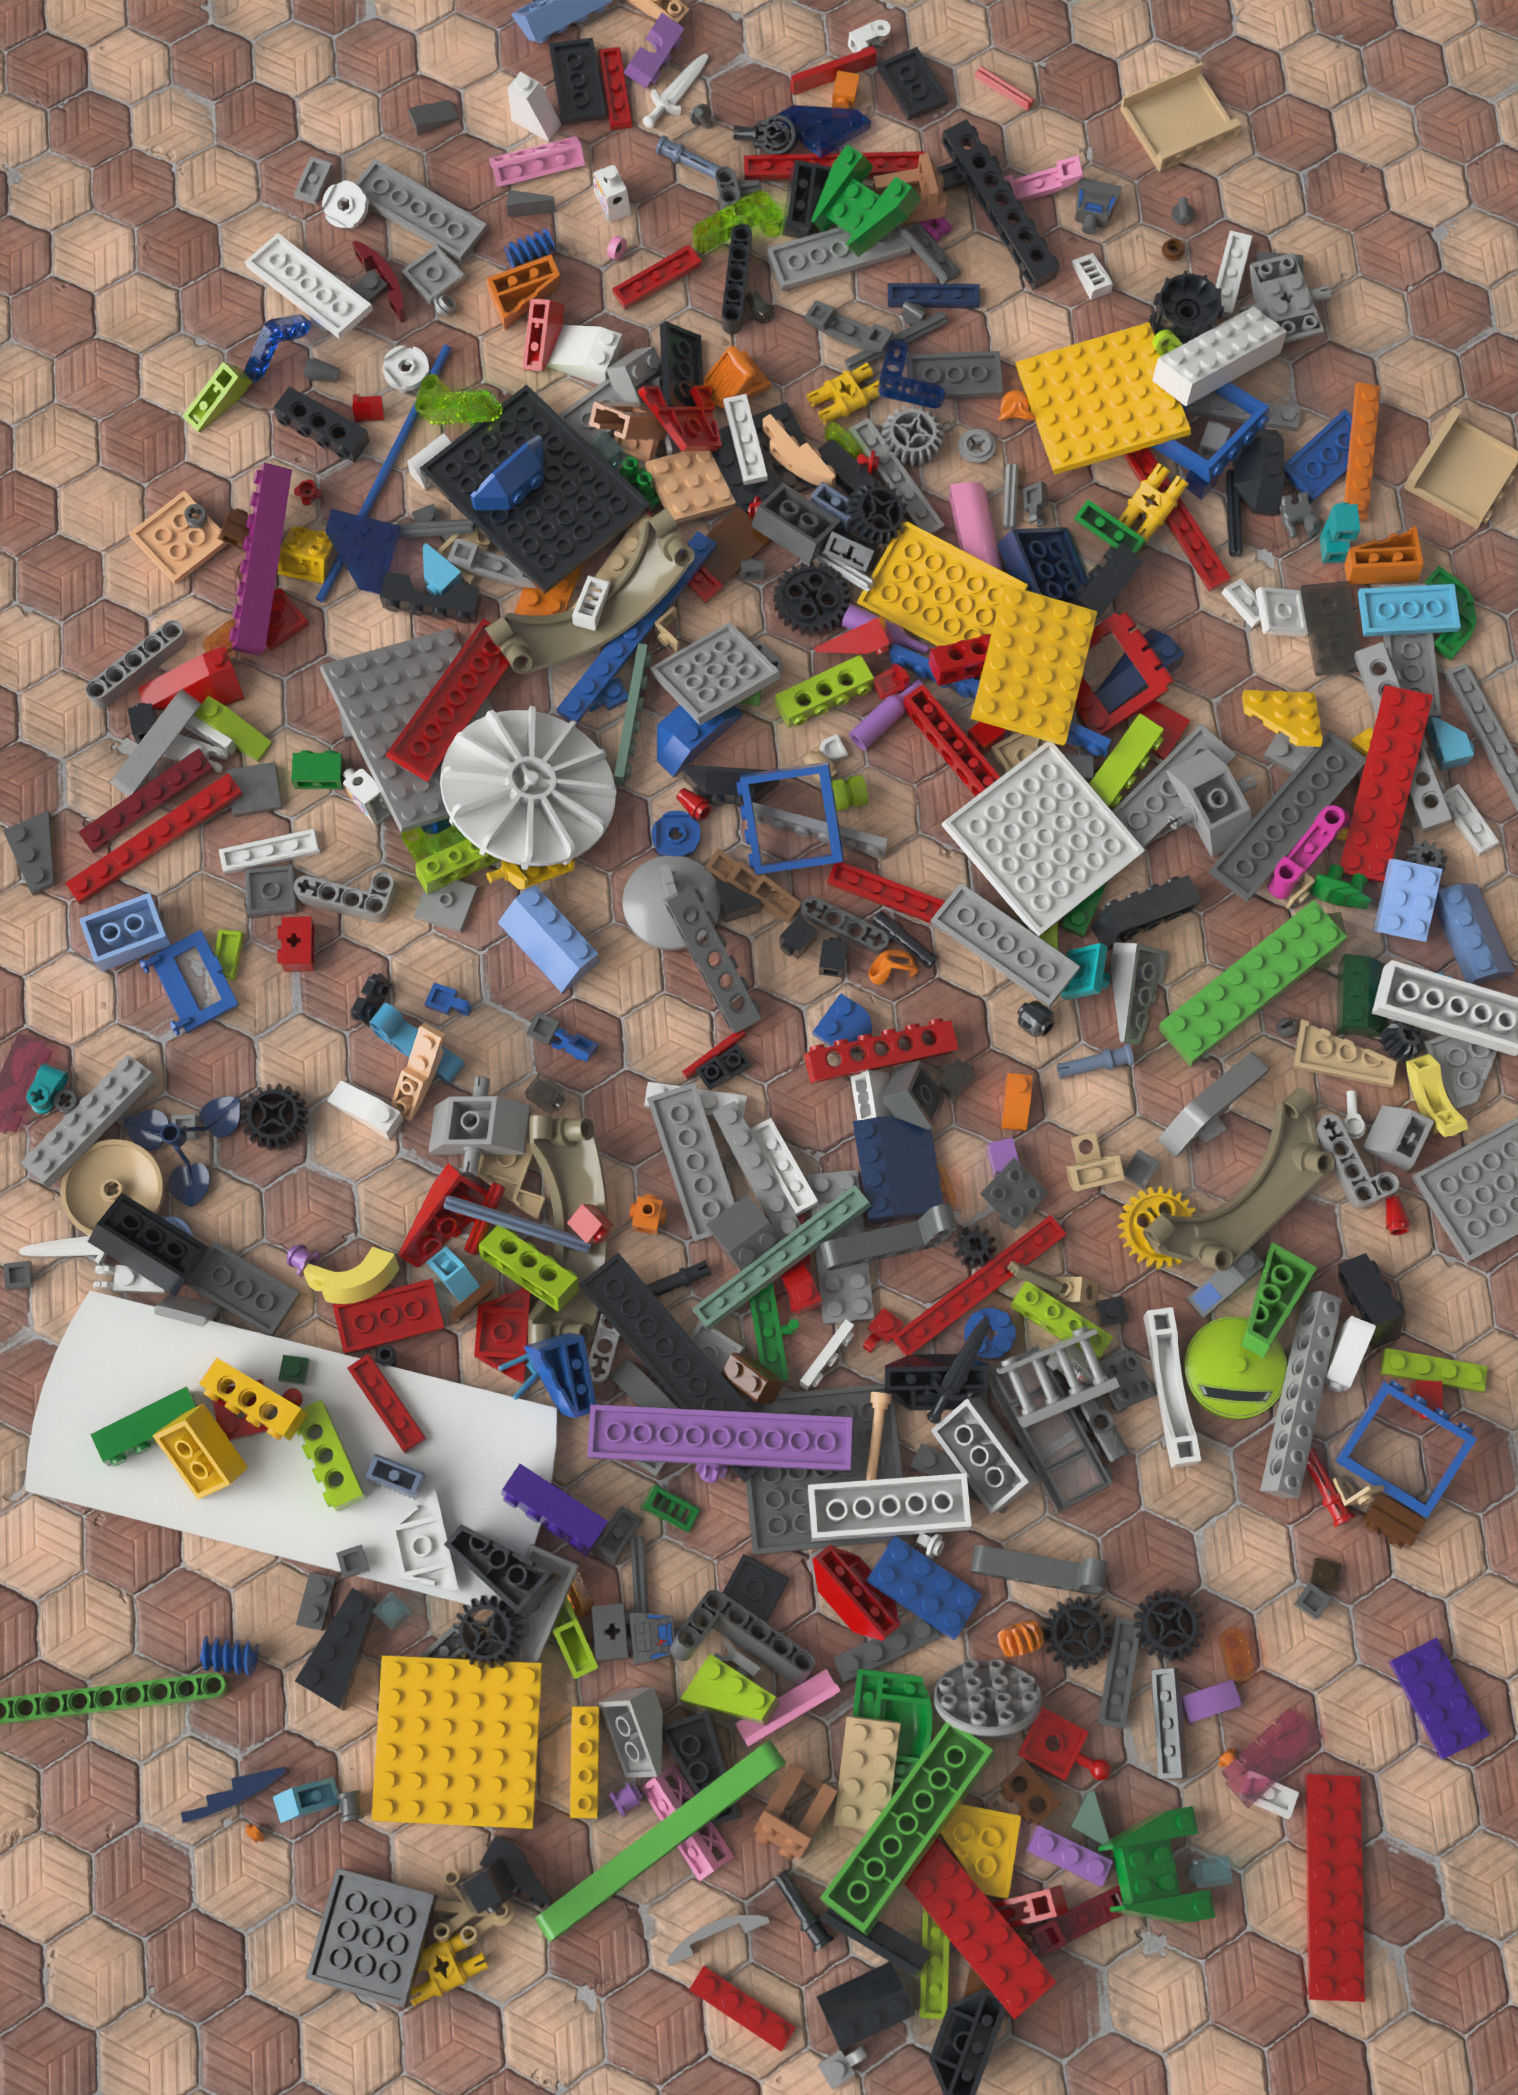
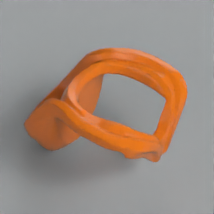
M1014 390L1004 395L998 421H1005L1009 418L1035 420L1034 414L1029 411L1028 400L1024 393Z
M892 949L884 951L875 959L868 975L873 984L882 985L889 978L892 968L909 970L910 978H914L919 968L915 966L911 954ZM889 958H908L909 964L893 962Z

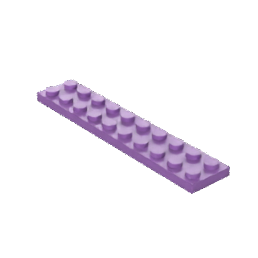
M591 1405L587 1458L850 1471L853 1417Z

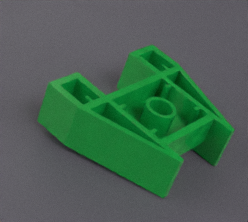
M847 144L832 165L811 221L821 232L827 231L833 224L851 237L846 245L856 256L860 257L904 222L922 198L912 186L896 176L881 196L862 184L874 167L863 154Z
M1193 1806L1153 1813L1098 1847L1099 1851L1113 1850L1123 1905L1110 1907L1111 1912L1175 1924L1216 1918L1210 1890L1184 1894L1180 1892L1170 1839L1198 1834Z

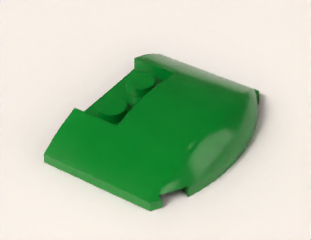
M858 1668L852 1716L900 1722L893 1782L903 1783L929 1747L931 1741L932 1707L930 1696L923 1683L924 1679L919 1675Z

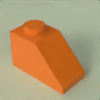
M1007 1073L1001 1129L1027 1131L1033 1075Z

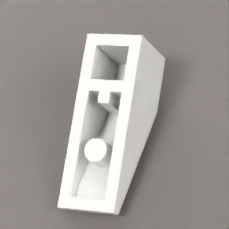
M343 1081L339 1082L327 1100L334 1107L388 1140H391L404 1120L401 1112Z

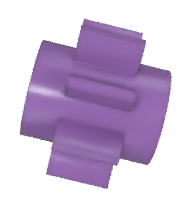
M697 1464L695 1471L700 1472L702 1480L715 1483L719 1477L725 1479L728 1465Z

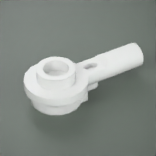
M1347 1091L1348 1115L1343 1119L1342 1123L1350 1139L1357 1140L1364 1135L1366 1125L1361 1119V1115L1357 1113L1356 1091Z

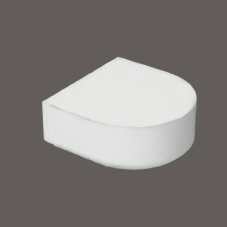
M838 734L822 741L820 751L833 763L848 757V753Z

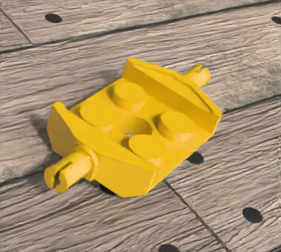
M572 859L567 865L559 863L542 867L528 866L527 870H522L520 864L501 860L502 867L487 873V879L492 883L504 878L505 881L508 880L517 889H526L573 871L575 861Z

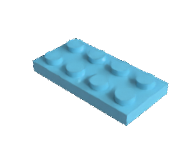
M1455 584L1359 589L1358 599L1364 637L1458 632L1461 628Z

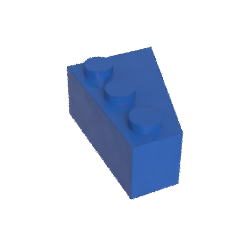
M568 1332L524 1346L559 1413L573 1418L589 1414L591 1405H596L584 1335Z

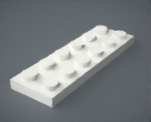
M279 233L245 261L248 269L339 339L373 311L372 305Z

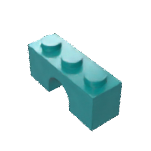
M1342 502L1333 505L1319 537L1322 564L1344 563L1346 561L1350 541H1356L1361 530L1357 504Z

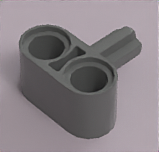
M719 168L715 173V191L721 213L728 217L738 214L741 196L760 193V181L756 179L738 183L732 168Z

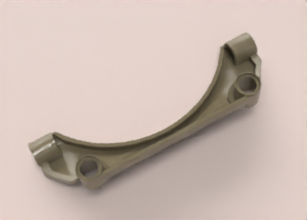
M1297 1088L1277 1106L1271 1137L1264 1157L1254 1175L1238 1194L1220 1207L1199 1215L1173 1216L1161 1213L1143 1230L1145 1239L1151 1244L1156 1253L1191 1263L1198 1258L1205 1267L1226 1271L1325 1176L1332 1172L1335 1166L1334 1156L1329 1152L1319 1151L1316 1147L1319 1144L1314 1115L1310 1109L1313 1099L1306 1090Z

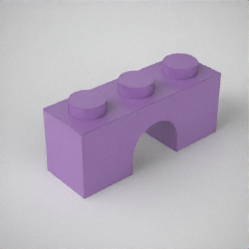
M661 13L645 39L654 46L656 52H648L640 46L624 74L645 89L650 82L655 84L662 73L658 69L661 65L666 67L672 57L669 53L672 48L676 50L682 42L683 38L680 35L684 28L664 13Z
M1039 1825L1034 1827L1025 1848V1852L1059 1866L1097 1887H1103L1113 1863L1112 1860Z

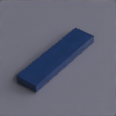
M888 283L887 287L888 308H902L907 300L912 304H919L923 308H979L980 306L979 284Z

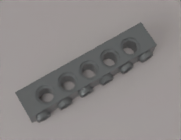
M687 886L663 899L664 906L730 1032L736 1034L761 1020L759 1012H761L760 1006L755 999L751 1000L747 992L750 990L744 977L740 978L736 971L738 968L736 960L732 955L728 956L724 948L727 946V943L721 933H716L713 927L716 923L712 914L709 911L705 912L701 904L704 902L700 891ZM689 908H694L696 918L689 922L685 916L686 911ZM701 930H705L708 938L706 942L700 944L697 940V935ZM717 952L719 961L716 965L712 966L709 963V956L711 953ZM724 974H728L731 979L727 987H722L720 984V979ZM735 996H740L742 999V1004L738 1009H734L731 1004Z

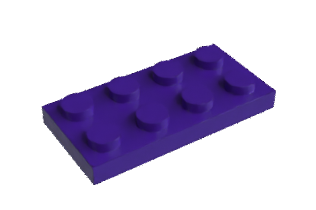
M1437 1638L1389 1661L1441 1760L1489 1736L1486 1727Z

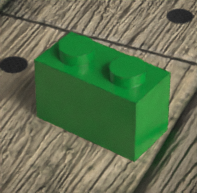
M309 750L293 753L291 781L294 788L343 789L344 781L341 777L344 773L345 762L342 754L331 750L324 753H314Z

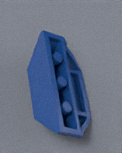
M537 435L522 445L481 483L478 490H475L470 495L473 508L476 511L510 510L516 504H520L532 489H537L544 480V447L541 436Z
M679 705L657 724V762L674 778L682 771L683 765H689L743 716V713L735 706H732L699 725Z

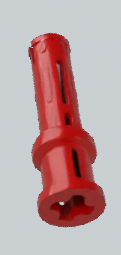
M1313 1448L1309 1451L1306 1468L1324 1499L1322 1500V1505L1328 1509L1334 1520L1333 1526L1336 1528L1354 1519L1355 1515L1350 1513L1347 1506H1344L1341 1495L1337 1492L1316 1454V1450ZM1313 1465H1315L1316 1468L1318 1469V1471H1319V1473H1320L1322 1479H1323L1324 1482H1325V1485L1322 1483V1481H1321V1479H1320V1477H1319L1318 1473L1316 1472V1470H1315V1468H1314ZM1336 1505L1338 1506L1342 1516L1339 1514L1337 1508L1335 1507Z

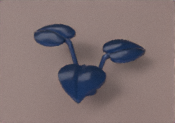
M226 1096L208 1102L199 1113L200 1121L205 1124L203 1127L183 1126L180 1128L176 1124L169 1123L167 1116L155 1109L146 1110L124 1119V1124L131 1140L146 1151L160 1149L163 1141L174 1147V1150L180 1155L186 1167L180 1166L174 1169L169 1177V1188L175 1198L186 1206L193 1207L206 1195L210 1186V1173L202 1163L190 1165V1161L181 1150V1146L187 1139L186 1132L207 1131L209 1129L210 1133L217 1138L230 1136L236 1131L240 1122L241 1101L237 1097Z

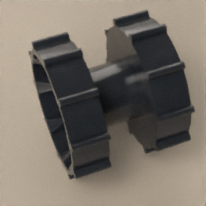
M1186 270L1181 275L1171 279L1166 278L1160 293L1155 295L1153 305L1156 306V311L1149 318L1154 336L1162 330H1171L1184 345L1215 328L1218 318H1222L1225 309L1221 303L1220 295L1222 289H1217L1207 279V275L1203 277L1197 274H1189Z

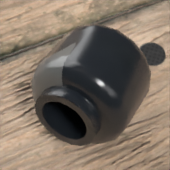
M1032 1001L1029 1004L1025 1002L1017 1012L1019 1015L1018 1025L1032 1037H1044L1054 1027L1053 1012L1040 1001Z

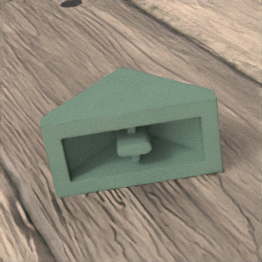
M1091 1791L1085 1793L1069 1828L1102 1845L1109 1841V1837L1095 1792Z

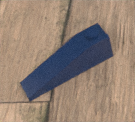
M1152 628L1143 634L1149 643V646L1143 652L1152 648L1163 663L1156 671L1166 667L1168 672L1171 673L1181 666L1185 653L1169 635ZM1125 652L1095 692V695L1110 715L1132 698L1148 689L1149 686Z

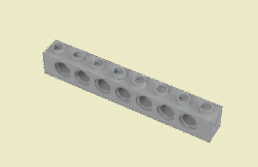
M1383 642L1356 651L1354 656L1376 716L1382 698L1381 691L1384 690V686L1401 688L1400 684L1402 683L1398 669L1394 670L1391 664L1394 661L1390 648L1385 649ZM1376 667H1382L1386 673L1378 676L1372 670ZM1424 736L1419 752L1420 761L1416 764L1408 796L1422 834L1451 824V816H1454L1451 803H1446L1443 794L1446 793L1441 779H1436L1434 774L1437 771L1435 762L1432 757L1428 758L1425 751L1428 749V745ZM1424 776L1428 779L1429 783L1425 786H1420L1416 783L1415 779ZM1432 798L1436 800L1438 805L1435 808H1428L1424 801Z
M1323 1291L1303 1294L1260 1491L1281 1499L1300 1497L1342 1299Z

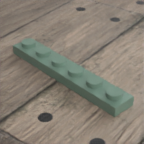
M638 643L614 774L615 785L625 786L626 778L630 779L632 773V764H629L630 756L635 755L636 742H633L634 734L639 733L640 720L637 719L638 712L643 711L644 698L641 697L642 690L647 689L648 676H645V670L650 668L652 654H648V645Z

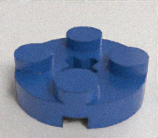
M669 811L663 814V817L653 825L652 841L660 856L691 857L700 844L701 832L699 824L686 812ZM674 830H679V834L683 835V837L679 838V840H674L669 835L674 834Z
M984 1308L970 1316L964 1328V1341L966 1342L976 1325L984 1317H987L989 1319L988 1328L996 1331L997 1336H993L992 1341H989L987 1336H985L977 1357L983 1360H996L1009 1352L1014 1344L1016 1337L1015 1326L1006 1312L995 1308Z

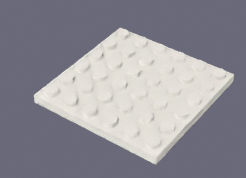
M1049 741L942 823L944 829L1037 937L1145 851L1056 745Z

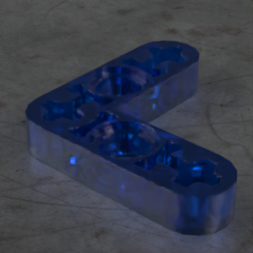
M302 314L271 319L265 323L244 369V373L253 383L258 382L265 375L278 343L304 337L311 328V321Z
M901 339L891 340L887 347L879 379V394L886 398L936 409L941 407L945 399V390L936 384L902 377L908 345ZM895 349L900 350L898 357L894 356ZM890 365L897 366L899 370L890 371L887 367ZM913 388L918 393L909 394L906 392V389Z

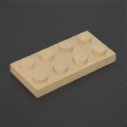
M847 1715L834 1825L869 1830L891 1800L900 1722Z

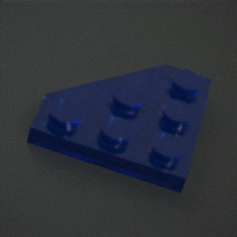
M792 105L777 114L787 117L795 124L798 130V140L820 158L871 128V120L857 109ZM779 121V122H782V123H784L785 125H787V126L789 127V129L791 130V127H790V125H789L787 122H785V121Z
M331 509L325 530L330 541L361 591L381 595L385 573L390 572L401 527Z

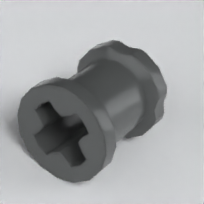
M360 1790L336 1795V1799L340 1801L341 1823L364 1818V1813H361L358 1799Z

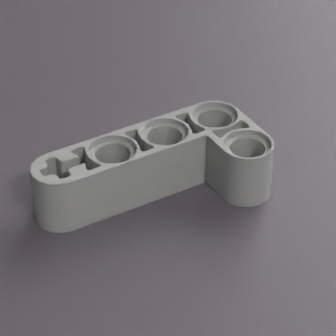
M379 872L374 875L368 891L310 876H301L294 882V891L301 903L374 923L384 922L388 918L397 890L393 877L387 872ZM382 883L390 884L385 890L378 888ZM328 893L336 894L333 899H324ZM352 899L359 900L358 904L354 906L347 905ZM376 905L383 906L379 912L371 911L372 907Z
M1333 1114L1322 1117L1316 1126L1319 1143L1323 1151L1329 1152L1334 1156L1335 1166L1333 1170L1350 1204L1354 1208L1362 1210L1391 1197L1399 1188L1397 1176L1391 1172H1384L1370 1178L1340 1118ZM1325 1125H1326L1327 1128H1328V1127H1332L1333 1130H1332V1131H1331L1330 1129H1327V1130H1326L1324 1127H1325ZM1335 1146L1342 1147L1345 1150V1155L1337 1154ZM1346 1169H1353L1356 1172L1357 1177H1349L1346 1173ZM1380 1181L1387 1182L1390 1185V1191L1382 1189ZM1357 1191L1365 1192L1368 1200H1361L1358 1197Z

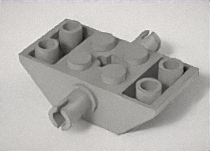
M1294 253L1250 264L1252 293L1255 304L1240 307L1239 314L1251 307L1260 310L1287 331L1284 343L1324 333L1314 303L1330 300L1331 290H1327L1330 287L1325 285L1309 290Z
M1208 749L1166 771L1185 807L1168 815L1169 823L1178 819V821L1170 826L1176 830L1178 827L1192 821L1211 857L1228 849L1252 821L1251 809L1243 794L1258 786L1257 780L1247 784L1255 776L1249 773L1247 776L1235 781L1229 767Z
M479 1076L474 1078L473 1096L448 1097L435 1105L428 1153L430 1155H465L462 1175L471 1177L472 1173L473 1177L478 1176L481 1155H525L531 1106L498 1096H488L491 1080L481 1076V1080H479Z

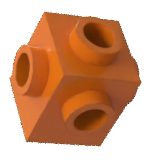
M645 1194L644 1197L638 1196L637 1202L631 1204L629 1218H633V1231L658 1236L660 1223L665 1224L667 1209L663 1208V1201L659 1200L658 1196Z

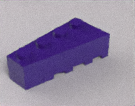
M520 1463L501 1491L505 1503L513 1508H520L529 1519L536 1523L539 1522L549 1532L560 1537L586 1557L593 1549L608 1523L606 1519Z

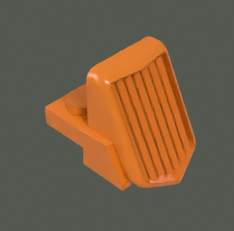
M735 345L727 348L719 361L714 364L704 377V386L710 385L712 388L710 400L714 402L716 407L725 409L723 398L746 394L749 403L752 397L769 390L771 386L769 380L747 351L743 350L740 352Z

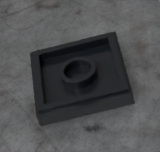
M743 1554L723 1593L767 1623L789 1578Z

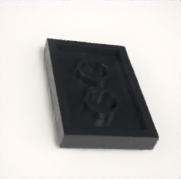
M918 47L877 64V70L908 121L948 104L947 95Z

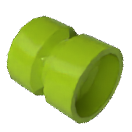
M862 774L848 777L847 782L843 779L832 781L837 812L849 809L850 805L856 808L869 804L867 788Z

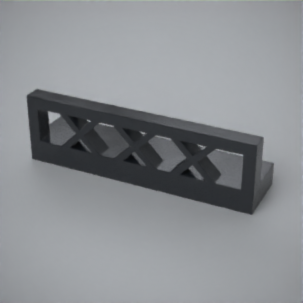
M831 1908L827 1912H823L820 1920L914 1977H919L931 1954V1951L878 1920L869 1935L866 1936Z

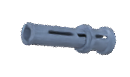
M665 135L660 138L657 144L655 154L659 156L662 154L672 159V162L675 164L681 162L715 179L716 171L721 168V166L686 150L684 144L680 143L678 145L668 140V137Z
M1127 1043L1121 1048L1113 1050L1106 1048L1101 1054L1057 1063L1056 1066L1059 1078L1063 1079L1064 1077L1102 1068L1110 1071L1120 1065L1129 1064L1131 1066L1134 1065V1057L1131 1046Z

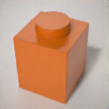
M837 71L832 96V107L840 110L854 111L860 74Z

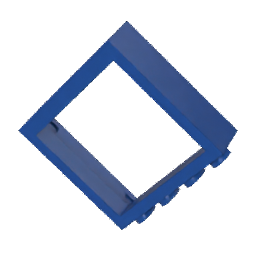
M1230 382L1213 392L1252 416L1208 461L1175 440L1151 446L1208 483L1218 474H1222L1225 466L1238 457L1245 445L1251 444L1255 435L1260 430H1264L1265 425L1270 420L1268 405ZM1181 403L1184 411L1190 406H1185Z
M829 761L741 775L740 781L737 782V791L739 796H743L744 805L741 806L742 820H747L748 829L744 830L746 844H751L752 854H748L750 868L755 869V875L843 862L844 854ZM819 774L832 854L762 864L750 784Z
M1383 1380L1335 1457V1462L1374 1486L1383 1485V1492L1425 1518H1428L1477 1438L1472 1435L1474 1430L1466 1424L1460 1422L1459 1425L1451 1422L1449 1420L1451 1415L1438 1407L1436 1411H1433L1426 1406L1428 1401L1417 1394L1410 1397L1403 1392L1405 1390L1404 1386L1393 1380L1390 1383ZM1388 1393L1465 1440L1426 1503L1349 1456Z

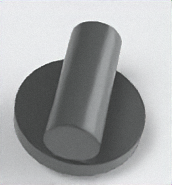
M707 104L695 106L690 113L691 122L695 125L703 124L706 129L711 128L713 122L709 119L711 109Z
M1182 197L1178 199L1179 204L1173 207L1171 217L1177 224L1186 225L1193 220L1194 210L1188 205L1187 198Z
M908 300L904 303L902 317L907 324L914 325L925 319L926 312L921 305L912 304Z

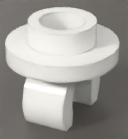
M936 1533L932 1538L925 1534H920L916 1541L920 1547L926 1549V1557L930 1559L939 1556L944 1548L943 1537L939 1533Z

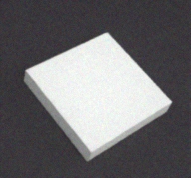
M1259 587L1256 590L1263 634L1304 637L1308 634L1301 590Z

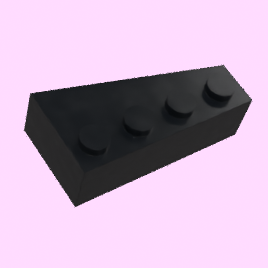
M1189 875L1182 878L1175 876L1161 886L1154 884L1148 887L1145 892L1138 893L1136 891L1127 895L1124 900L1118 901L1114 899L1105 904L1103 912L1091 925V928L1099 943L1108 946L1107 950L1113 947L1112 945L1115 941L1119 939L1124 943L1131 940L1142 929L1146 933L1160 925L1162 920L1167 923L1193 911L1202 901V898Z
M462 1524L444 1543L458 1559L517 1614L526 1618L530 1616L562 1578V1576Z
M705 1711L662 1725V1736L696 1795L729 1770L712 1711ZM739 1800L711 1821L712 1824L721 1825L742 1818L743 1813Z

